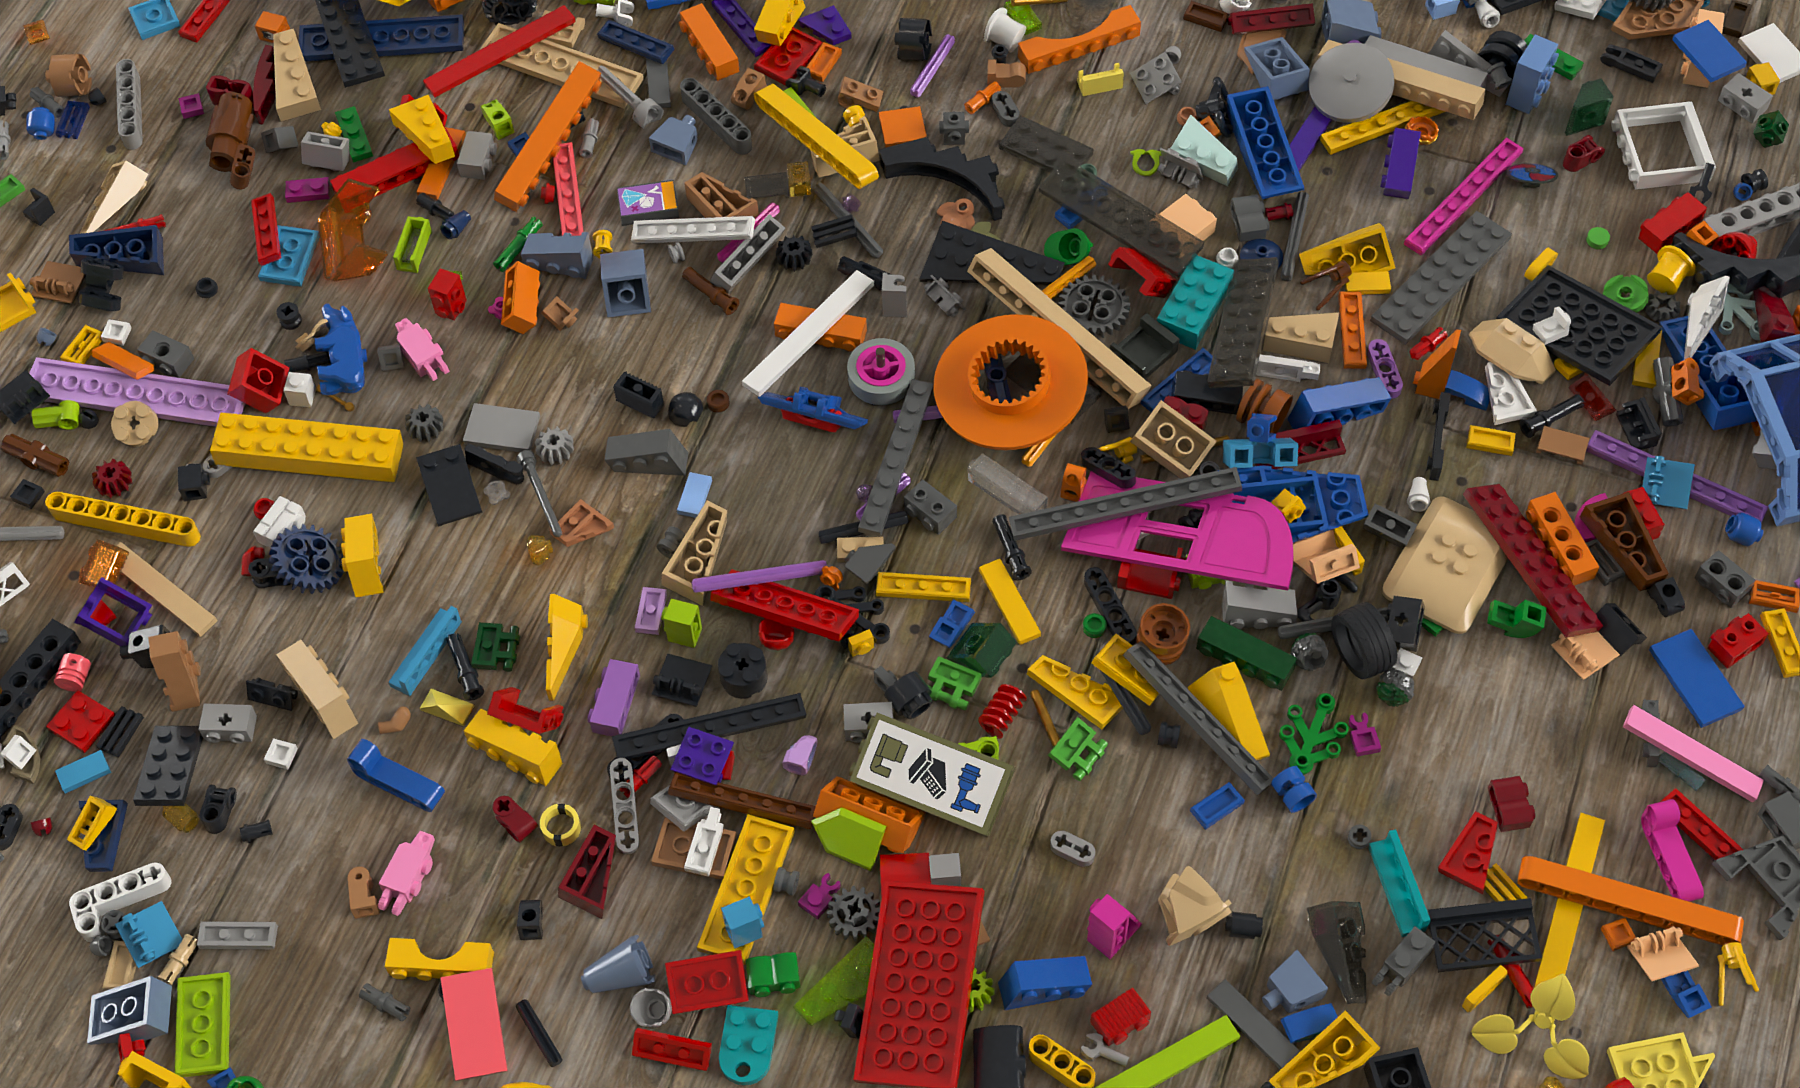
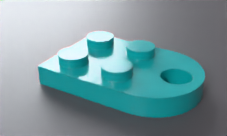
M727 1005L719 1052V1064L722 1073L729 1081L738 1085H752L766 1076L771 1066L779 1016L778 1011ZM742 1065L750 1068V1073L745 1077H740L736 1074L737 1068Z

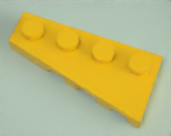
M1042 655L1028 668L1027 675L1101 730L1123 709L1108 684H1099L1091 680V676L1070 671V667Z

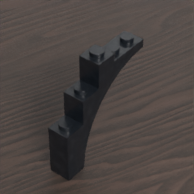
M928 137L879 149V163L886 179L920 175L952 182L974 195L987 208L994 221L1002 219V210L1005 209L1003 198L997 195L998 189L996 185V176L999 175L997 164L992 162L989 155L967 161L965 153H961L959 146L936 152L934 144H930Z
M1682 232L1674 235L1672 246L1681 249L1694 262L1696 271L1693 279L1699 285L1728 276L1730 277L1729 283L1743 295L1765 286L1777 297L1782 298L1800 289V254L1779 259L1743 258L1710 249L1692 240Z

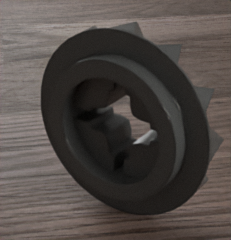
M1657 291L1655 294H1649V301L1644 307L1647 315L1658 322L1677 318L1681 310L1680 302L1676 301L1675 295L1670 296L1667 294V291L1665 293ZM1659 304H1667V307L1658 309Z

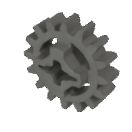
M852 886L850 892L842 888L841 896L836 893L833 895L835 902L828 903L830 910L827 911V918L831 919L829 920L830 928L835 927L836 935L843 932L844 940H847L849 935H851L854 941H857L858 935H862L864 939H867L868 931L873 934L875 933L874 925H878L880 901L879 899L873 900V892L866 895L865 887H862L860 891H856L855 886ZM864 903H866L869 906L871 912H869V909L864 907ZM838 915L845 920V924L839 920Z

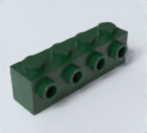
M1213 616L1209 618L1197 640L1196 649L1203 655L1212 656L1220 660L1224 665L1235 662L1238 670L1242 671L1244 675L1256 678L1272 689L1276 688L1282 691L1295 669L1296 657Z

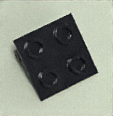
M25 370L0 390V409L16 424L49 398L50 395Z
M667 653L660 674L654 676L653 684L655 686L652 695L697 707L712 665Z

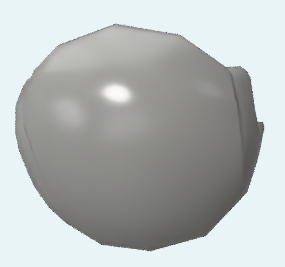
M641 989L633 996L630 1003L632 1018L637 1024L648 1028L661 1027V1025L669 1020L672 1012L670 998L658 989Z

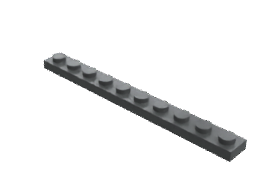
M1237 467L1010 516L1009 521L1014 541L1239 492L1242 491V484Z

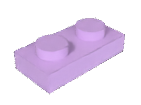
M643 587L635 632L659 635L662 612L667 597L666 589Z

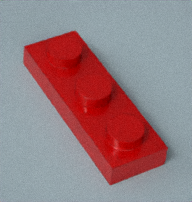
M637 1028L634 1032L632 1056L707 1071L712 1043Z

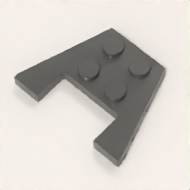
M1783 835L1719 858L1711 863L1726 881L1732 879L1746 866L1781 906L1764 923L1779 940L1784 939L1788 935V930L1792 922L1795 921L1800 908V854Z

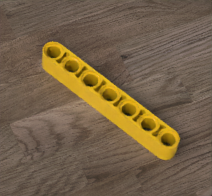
M53 492L45 500L46 506L53 518L62 522L186 547L195 546L201 538L195 522L188 517L63 492Z

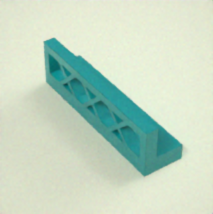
M1396 829L1388 832L1386 839L1369 843L1368 848L1401 937H1406L1415 926L1422 932H1426L1430 923V917Z

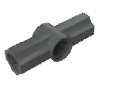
M1659 357L1653 360L1656 386L1652 390L1653 398L1660 404L1663 425L1667 427L1682 424L1684 419L1681 402L1672 397L1671 370L1674 365L1673 358Z

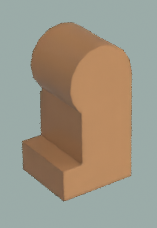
M988 59L987 86L994 81L1001 87L1023 86L1026 82L1025 65L1019 62L1002 64L996 63V60Z
M747 68L736 85L731 97V103L746 110L750 109L755 100L754 93L767 86L764 74Z
M355 867L348 874L350 910L355 919L380 914L378 902L375 896H371L373 880L369 871L364 867Z

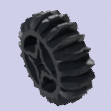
M482 0L481 4L486 18L496 26L498 23L513 25L521 21L525 22L527 17H532V13L536 12L537 0Z

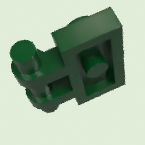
M479 622L471 663L472 668L496 670L497 663L504 662L503 670L511 672L513 664L517 660L515 652L516 646L520 643V628L518 626H511L508 633L503 632V624ZM501 643H507L506 651H500Z

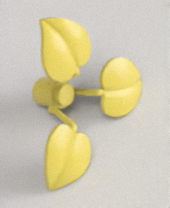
M1560 974L1534 987L1531 993V1002L1535 1008V1013L1530 1014L1529 1018L1519 1028L1514 1029L1513 1019L1502 1014L1487 1016L1478 1021L1472 1028V1035L1486 1049L1493 1053L1506 1054L1517 1046L1518 1039L1515 1034H1520L1531 1022H1534L1539 1028H1549L1553 1047L1545 1050L1544 1061L1553 1073L1568 1079H1580L1589 1074V1054L1586 1048L1580 1042L1573 1039H1563L1557 1044L1555 1038V1019L1560 1021L1570 1018L1575 1009L1574 992L1565 974Z

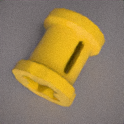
M608 230L594 232L593 240L595 241L593 254L600 258V254L613 253L610 247L612 233Z

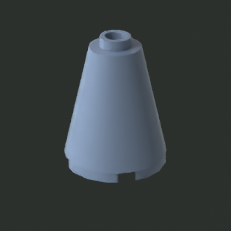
M639 936L629 937L585 968L584 975L581 976L584 988L586 990L590 989L592 993L648 985L655 982V974L650 976L649 969L653 968L649 953L643 941L639 943L636 941Z

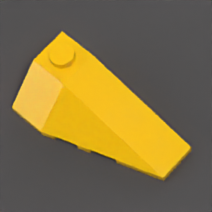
M1380 223L1359 229L1299 253L1305 275H1314L1341 260H1345L1348 263L1352 273L1384 272L1395 269L1385 229Z
M550 594L548 624H550V634L552 637H547L549 657H552V659H547L546 692L549 701H554L581 643L583 629L588 627V616L583 613L582 605L556 594Z
M1235 662L1211 669L1188 686V690L1256 760L1270 756L1246 686Z
M1345 1010L1276 1073L1269 1082L1275 1088H1315L1362 1066L1380 1047Z

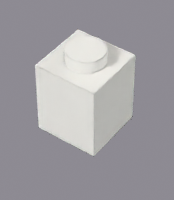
M289 372L283 391L289 405L311 407L316 393V386L311 374Z

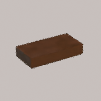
M1192 0L1183 16L1184 20L1222 32L1229 18V14Z

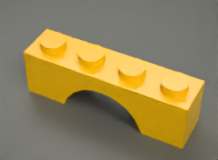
M390 938L385 968L389 976L395 979L416 977L419 980L429 981L432 978L492 968L494 951L490 943L465 942L461 949L453 956L435 960L424 956L420 952L415 939Z

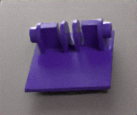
M688 727L670 770L717 785L718 782L721 783L722 771L734 742Z

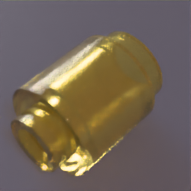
M186 803L184 806H163L162 816L178 831L188 833L197 826L199 822L197 813Z

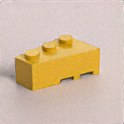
M766 0L754 28L757 40L781 46L806 8L804 1Z
M366 514L344 518L345 528H341V535L345 543H341V548L345 558L341 560L343 571H348L355 597L383 593V586L379 577L381 567L378 566V536L373 515Z

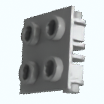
M1166 51L1130 73L1145 104H1148L1167 91L1173 95L1180 92L1179 84L1182 81Z
M1160 148L1165 161L1164 164L1161 163L1158 167V171L1161 172L1160 174L1170 179L1172 177V180H1176L1178 177V183H1182L1189 188H1197L1199 184L1197 179L1203 180L1198 162L1190 157L1186 159L1180 157L1179 153L1173 149L1168 148L1165 150Z

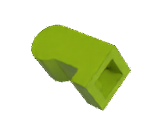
M497 99L481 105L484 118L493 129L498 140L515 133L511 117Z

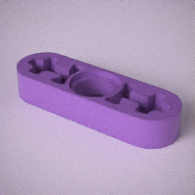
M1380 339L1370 342L1367 351L1376 378H1381L1391 398H1396L1401 394L1403 387L1397 366L1388 344ZM1378 351H1382V352H1381V358H1380V359H1379V356H1380V355H1379ZM1387 365L1391 371L1382 372L1379 366ZM1389 379H1391L1390 382H1391L1392 387H1391V386H1388V384H1389Z

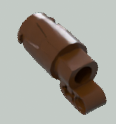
M229 92L221 95L218 105H215L205 142L206 146L211 150L209 166L221 172H231V186L242 190L249 185L255 160V150L247 145L254 120V115L252 114L253 103L243 94Z

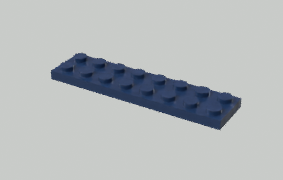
M463 14L366 21L378 57L463 51ZM323 24L299 25L298 43L304 61L335 59Z

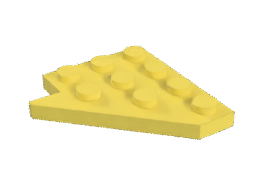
M1684 1032L1612 1046L1607 1049L1616 1079L1626 1077L1634 1088H1699L1715 1058L1714 1053L1692 1057Z

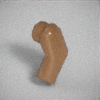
M399 707L391 721L378 722L379 733L385 734L402 731L411 717L409 709L407 707Z

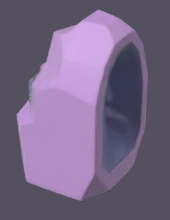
M810 735L803 736L797 743L790 746L783 760V768L798 775L807 774L816 751L817 738Z

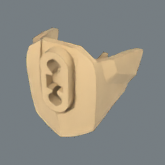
M1190 866L1185 867L1180 876L1173 874L1158 898L1169 933L1166 938L1169 946L1191 937L1192 934L1194 937L1232 913L1229 908L1232 904L1228 899L1223 902L1214 889Z

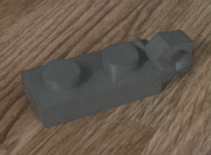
M1644 699L1642 710L1660 720L1659 700ZM1649 742L1643 743L1642 757L1647 758V767H1656L1660 757V748Z

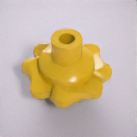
M324 122L321 125L324 134L341 137L342 130L339 125L334 122Z

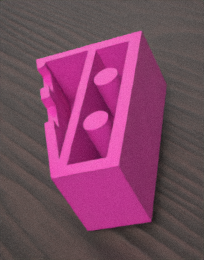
M1106 894L1102 900L1096 899L1089 909L1087 941L1111 959L1143 924L1121 904Z

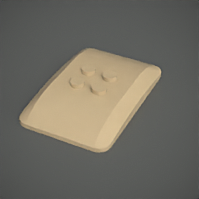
M1437 497L1431 502L1407 546L1404 547L1383 584L1382 594L1392 602L1394 596L1422 599L1425 605L1423 618L1453 633L1463 634L1472 625L1506 564L1508 557L1475 511L1449 498Z

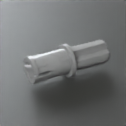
M590 118L586 123L585 132L581 135L582 144L579 153L584 158H590L593 155L594 145L598 141L596 136L599 127L598 120Z

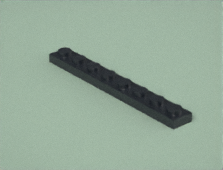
M801 693L615 735L612 736V742L616 758L628 760L666 751L667 748L680 745L688 727L722 738L804 719L807 714Z

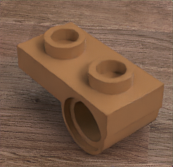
M844 77L838 95V103L845 108L858 104L877 112L880 107L883 91Z

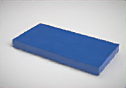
M1692 629L1650 646V653L1701 728L1742 711L1745 707Z

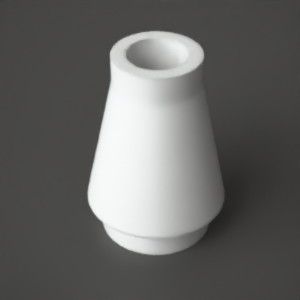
M1479 0L1475 3L1482 26L1492 28L1499 23L1500 13L1488 4L1486 0Z
M1422 477L1413 479L1407 499L1410 509L1416 512L1425 511L1430 505L1427 481Z

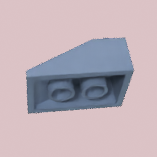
M1283 37L1244 47L1260 87L1269 86L1273 100L1309 90L1310 69Z
M149 976L92 995L87 1043L90 1045L117 1043L119 1035L130 1033L131 1041L139 1039L149 1040L168 1034L172 986Z

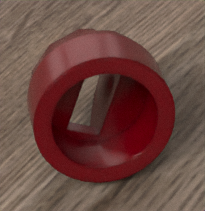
M50 817L30 822L32 830L37 836L42 837L41 830L45 829L47 835L52 831Z

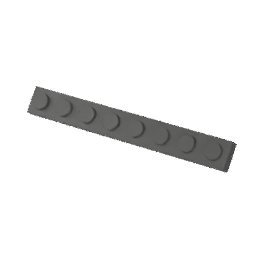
M912 379L859 523L858 532L881 537L932 396L934 384Z
M1142 641L1126 650L1123 656L1257 796L1271 786L1274 778Z

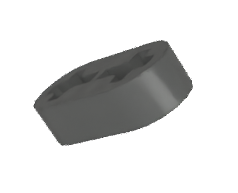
M1005 91L995 92L992 95V108L999 120L1007 127L1017 125L1020 112L1011 96Z

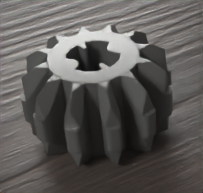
M419 404L418 409L411 408V414L406 415L405 428L412 439L417 438L419 442L426 439L430 442L432 436L438 438V432L443 431V416L436 407L431 408L429 404L422 407Z

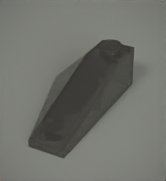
M1330 901L1308 907V923L1311 927L1312 935L1347 1004L1366 1003V973L1362 969V958L1366 957V949L1361 948V936L1365 935V923L1361 903Z

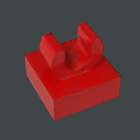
M130 1033L119 1035L117 1047L120 1062L128 1057L132 1051L141 1056L145 1055L144 1039L131 1042Z

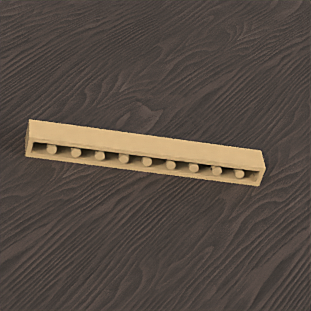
M992 248L974 256L967 271L1016 314L1046 319L1068 332L1077 342L1084 355L1088 376L1122 406L1126 405L1130 409L1141 403V399L1146 396L1152 386Z

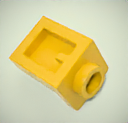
M1286 489L1271 502L1282 512L1288 523H1292L1295 519L1299 518L1306 509L1301 498L1294 496Z

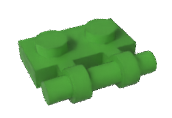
M938 656L928 675V680L935 682L933 687L928 685L932 691L930 697L934 701L941 700L948 703L951 708L957 709L958 707L966 710L969 701L961 699L963 694L973 697L982 679V673ZM943 686L955 690L953 695L941 691Z
M1077 717L1048 756L1066 771L1072 764L1076 766L1077 770L1073 777L1077 781H1081L1085 775H1089L1092 771L1091 766L1095 761L1101 759L1104 755V749L1108 743L1104 739H1100L1097 744L1091 739L1097 732ZM1084 748L1089 751L1085 760L1079 756Z

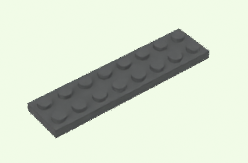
M1476 211L1371 316L1370 321L1406 345L1511 239L1512 233Z

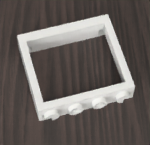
M1692 101L1617 110L1615 118L1611 122L1612 130L1617 135V145L1623 152V162L1629 170V180L1633 182L1635 190L1700 182L1706 162L1715 165ZM1680 121L1696 166L1643 172L1628 127ZM1714 166V169H1713V172H1712V175H1711L1709 181H1711V179H1712V176H1713V174H1714V171H1715V169H1716V166Z

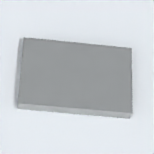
M474 403L463 443L464 445L469 443L474 446L514 452L531 451L540 413Z

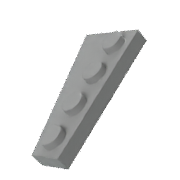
M1446 30L1440 35L1428 53L1486 73L1487 69L1492 66ZM1488 74L1485 90L1500 97L1508 86L1495 90V82L1491 74Z

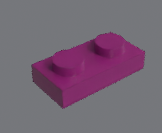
M329 178L286 181L285 198L287 203L330 199Z

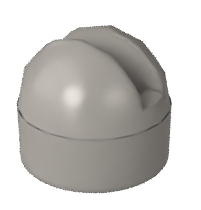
M1177 46L1168 47L1166 49L1168 57L1172 64H1177L1181 58L1180 49Z

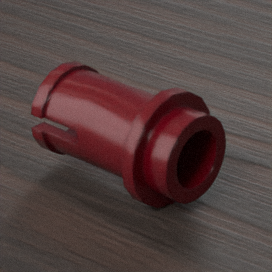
M1285 202L1281 206L1265 208V217L1269 221L1282 218L1289 220V217H1293L1292 205Z

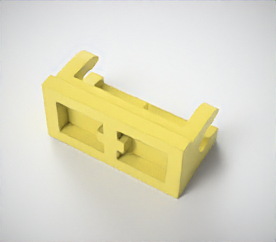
M1120 63L1114 64V70L1083 76V70L1078 71L1077 82L1082 96L1123 88L1124 72L1123 69H1119Z

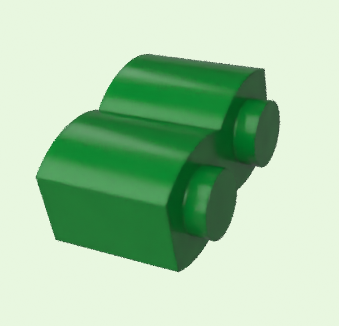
M796 952L745 959L750 995L766 997L774 991L789 994L795 992V989L801 988Z

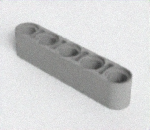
M122 59L116 64L118 132L124 146L129 150L139 148L143 142L140 76L131 59Z

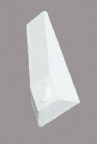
M1723 276L1702 284L1696 293H1691L1687 305H1690L1684 360L1689 357L1692 358L1723 311L1730 277Z

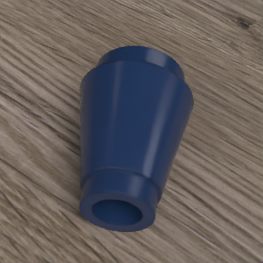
M462 210L442 221L440 226L441 233L448 239L457 238L471 220L470 214Z

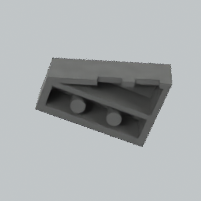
M671 429L608 437L604 460L614 472L685 476L688 451Z

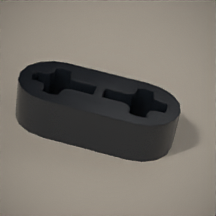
M6 804L0 808V837L2 835L5 836L4 839H0V851L6 850L12 845L23 819L22 812L14 804ZM12 812H13L15 816H14V817H9L8 820H7V819L5 818L6 815L9 816V815H11Z

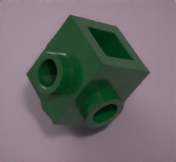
M1779 110L1759 116L1753 134L1764 148L1779 145L1784 142L1789 123Z

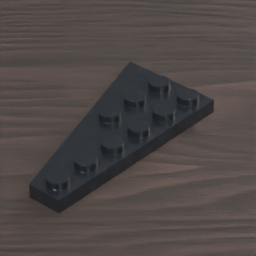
M942 221L919 280L920 282L934 281L931 277L933 275L937 280L941 277L945 282L980 283L967 271L974 256L990 248L1031 283L1038 285H1050L1062 274L1065 262Z

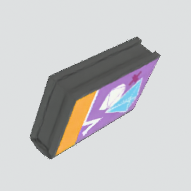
M674 180L617 187L622 226L633 225L634 221L679 218Z

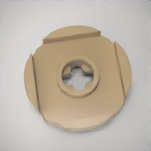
M140 401L126 402L123 405L117 406L114 410L111 421L113 434L117 440L128 446L138 447L145 445L149 442L148 440L152 435H155L157 432L158 417L148 405ZM133 419L140 422L139 425H136L135 429L130 426Z

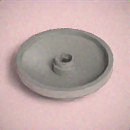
M1346 43L1328 50L1316 61L1309 76V92L1314 106L1327 118L1343 123L1360 122L1373 117L1386 106L1394 90V73L1387 57L1378 49L1362 43Z

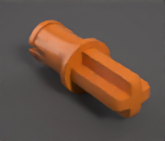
M994 81L984 90H978L976 95L964 104L966 111L974 114L983 105H988L992 95L997 91H1001V86Z

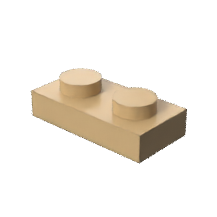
M883 537L837 538V562H846L844 560L852 550L857 551L859 547L884 544Z

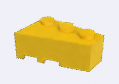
M429 95L389 109L393 125L397 129L399 128L409 140H412L434 164L455 157L451 141Z

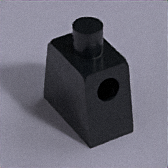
M158 625L132 632L129 635V645L120 647L121 658L123 660L133 659L141 668H154L150 658L148 637L170 633V631L164 625Z

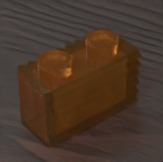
M96 539L95 544L89 549V558L86 565L79 572L80 579L78 582L95 589L100 578L103 577L116 585L129 552L121 547Z

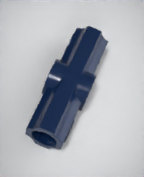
M1000 353L997 359L990 358L991 363H984L987 389L992 401L998 399L999 403H1002L1004 400L1012 403L1007 382V371L1004 368Z

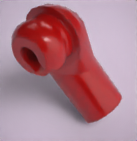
M253 546L243 554L242 576H251L248 570L251 562L257 559H264L265 549L263 547L257 548V546Z

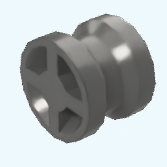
M779 867L775 876L773 891H786L788 895L794 896L800 873L798 871L788 872L785 868Z
M119 910L107 912L101 920V928L114 941L123 940L118 930L114 929L116 927L115 924L122 921L125 916Z

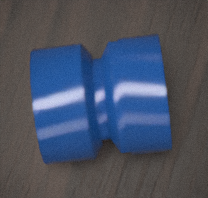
M1297 766L1283 770L1271 782L1278 795L1284 796L1283 802L1291 813L1304 809L1317 797L1312 786L1308 782L1304 783L1305 777Z

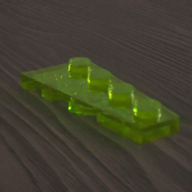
M865 936L793 1006L810 1026L867 994L874 943Z

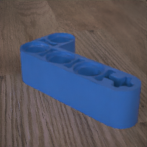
M360 739L347 758L356 776L427 812L433 811L445 793L444 788L438 783L382 756L378 747L366 739Z

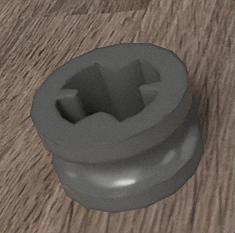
M1360 824L1353 826L1348 834L1350 845L1356 849H1363L1368 846L1371 840L1370 830ZM1357 832H1361L1362 836H1366L1362 842H1358L1357 838H1353Z

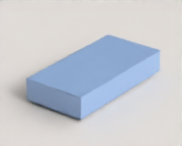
M689 473L677 508V514L694 518L698 516L705 504L712 483V476Z

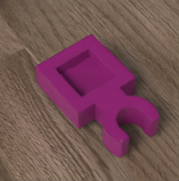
M1365 712L1361 716L1362 722H1356L1353 715H1350L1349 726L1354 730L1350 732V738L1357 757L1381 751L1375 727L1367 728L1368 715Z
M829 873L822 877V885L820 887L813 883L798 901V906L817 920L829 907L828 903L833 902V897L830 894L838 892L841 887L840 881H837L832 886L827 884L831 879Z

